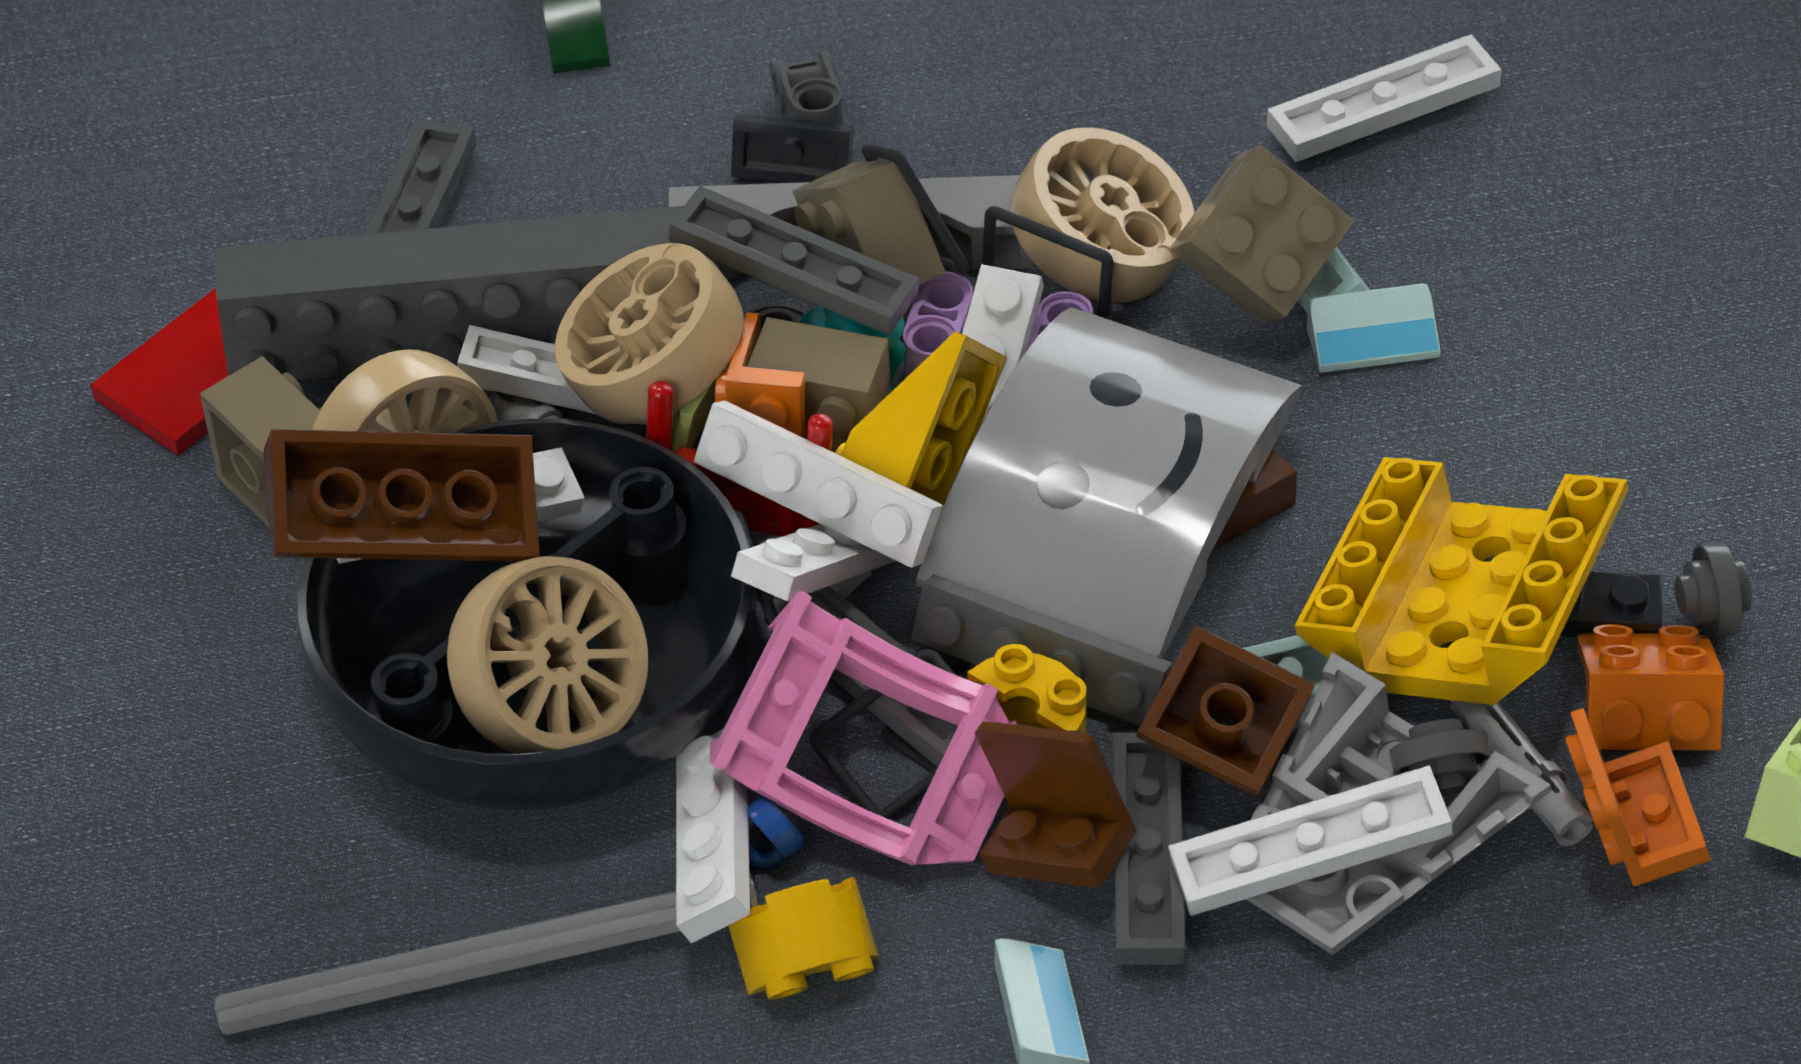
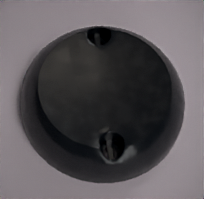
M520 419L488 423L452 433L532 435L533 453L562 447L585 498L580 513L537 522L539 557L553 556L580 560L610 576L624 590L635 606L647 640L648 673L644 692L629 721L621 730L592 742L559 750L514 754L494 745L483 737L462 712L452 690L447 665L448 638L454 617L461 603L476 585L498 569L521 561L359 559L339 564L337 558L305 559L297 594L300 642L307 670L329 717L342 734L364 755L403 782L432 795L471 806L499 810H539L565 807L616 792L650 775L680 754L706 729L733 692L744 670L752 643L756 590L754 586L731 577L737 553L750 547L742 524L727 498L705 474L680 455L659 443L632 432L598 423L568 419ZM526 584L529 593L539 600L538 585ZM561 594V605L563 611L569 596H564ZM507 608L504 615L510 618V625L513 630L508 632V634L516 640L520 632L519 619L514 611ZM585 611L579 622L577 631L589 623L586 619L587 615ZM598 635L587 641L586 646L588 649H601ZM600 661L587 662L590 668L603 674V667ZM491 663L493 676L497 687H499L511 678L507 663ZM584 686L593 701L597 693ZM521 688L507 698L508 706L517 715L528 692L524 688ZM546 701L536 721V728L544 732L548 731ZM568 703L570 727L579 723V720Z

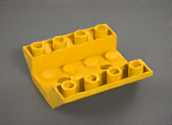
M1383 457L1295 624L1297 636L1327 659H1329L1333 652L1386 684L1387 693L1495 705L1547 664L1629 490L1627 479L1565 474L1546 511L1483 505L1479 503L1452 502L1443 462ZM1495 556L1491 562L1483 561L1486 558ZM1454 641L1449 648L1440 647L1444 643Z

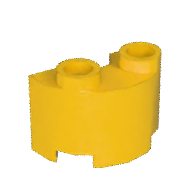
M1009 644L999 648L994 657L984 660L967 672L969 681L980 685L988 683L998 689L995 697L1009 722L1016 721L1017 724L1065 731L1073 730L1086 733V685L1081 678L1076 676L1061 662L1038 653H1032L1024 645Z
M850 877L842 881V883L830 886L829 879H822L771 893L765 896L766 904L750 908V915L728 925L748 995L766 991L769 1000L785 998L808 989L805 977L816 973L832 971L834 981L836 982L865 975L874 970L872 961L880 959L857 881L854 877Z

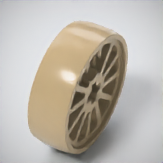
M1074 128L1066 130L1045 142L1034 153L1016 183L1010 206V212L1109 252L1114 261L1110 303H1125L1145 298L1160 288L1171 277L1182 260L1168 249L1195 213L1191 198L1183 182L1161 157L1134 139L1099 128ZM1013 226L1021 247L1043 273L1064 288L1098 301L1101 275L1100 261Z
M678 243L649 246L635 251L608 266L577 295L566 311L558 328L555 340L556 362L567 384L593 412L613 423L647 422L648 388L652 383L665 381L673 387L674 412L700 395L721 374L731 360L741 338L744 323L742 306L729 281L714 262L699 250Z
M408 349L377 356L350 373L334 389L324 403L314 423L313 430L452 433L461 429L498 421L490 399L479 384L447 359L426 351ZM409 393H412L411 400H410V404H409V408H408L407 402H406V396H407Z
M546 556L524 560L500 568L472 589L461 603L451 625L447 647V665L455 698L472 726L494 745L514 754H525L576 746L598 740L621 730L635 712L645 689L648 673V647L644 628L635 606L624 590L610 576L580 560ZM526 584L538 585L539 600L529 593ZM561 594L564 596H569L563 611L561 605ZM507 608L514 611L519 619L520 632L516 640L508 634V632L513 630L510 625V618L504 615ZM585 611L587 615L586 619L589 623L577 631V627ZM598 635L601 649H588L586 646L587 641ZM600 661L603 667V674L590 668L587 662ZM491 663H507L511 678L499 687L496 685ZM584 686L597 693L593 701ZM521 688H524L528 692L517 715L508 706L507 698ZM545 701L547 732L536 728V721ZM568 703L579 720V723L570 727Z

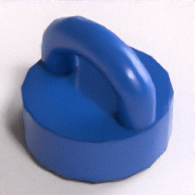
M760 794L748 804V831L757 825L774 844L767 852H760L749 842L750 866L761 869L772 868L784 858L788 860L805 845L803 842L805 838L770 799Z

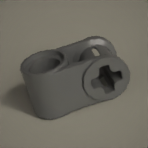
M828 50L818 51L817 58L786 64H783L780 59L770 61V76L775 101L785 119L844 125L842 91L839 87L832 57Z

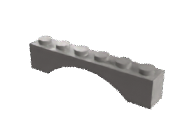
M1020 175L919 179L967 260L970 270H980L985 211L991 206H997L1010 211L1011 199ZM810 182L702 187L799 227L794 212L798 204L792 190ZM699 186L669 187V207L684 206ZM920 207L938 254L951 259ZM996 219L993 267L1003 269L1032 268V260L1021 247L1013 226ZM716 262L717 268L726 279H732L742 273Z

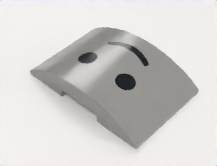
M1073 307L1068 308L1051 321L1028 348L1007 379L984 419L940 513L923 564H921L916 577V586L923 588L924 582L934 574L1163 659L1206 577L1207 560L1248 481L1255 483L1302 393V385Z

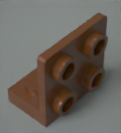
M982 721L975 731V735L1010 806L979 853L987 872L990 874L1100 889L1137 830L1094 737L1088 733L1073 730L1065 731L1024 726L1021 724Z

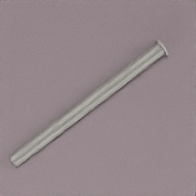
M749 871L750 908L758 906V902L751 873ZM676 891L220 994L215 998L218 1025L223 1034L231 1035L681 932L676 926Z

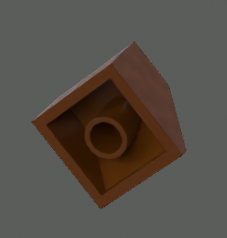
M1195 625L1141 724L1136 737L1258 797L1274 773L1282 754L1286 751L1298 728L1299 719L1312 695L1315 684Z

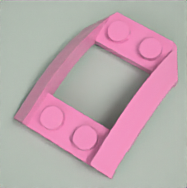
M802 590L797 592L768 627L773 633L721 736L710 741V764L797 816L849 841L909 865L967 863L974 861L1005 796L979 744L975 731L982 721L1017 724L1016 721L1009 722L995 697L998 689L988 683L984 685L977 684L931 665L875 636L847 618L838 619L812 603V597ZM834 669L896 701L958 726L910 827L857 806L786 768Z

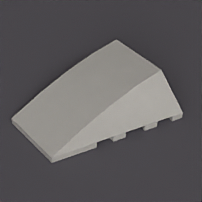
M1331 653L1323 669L1324 678L1314 699L1309 698L1299 719L1300 728L1287 755L1282 754L1273 773L1274 782L1264 803L1258 804L1251 820L1395 776L1389 750L1397 744L1410 740L1408 730L1414 726L1389 711L1386 684L1335 653ZM1494 751L1482 767L1477 765L1478 772L1474 777L1466 779L1467 785L1461 792L1442 796L1452 821L1453 835L1250 897L1246 900L1334 955L1551 792V784Z

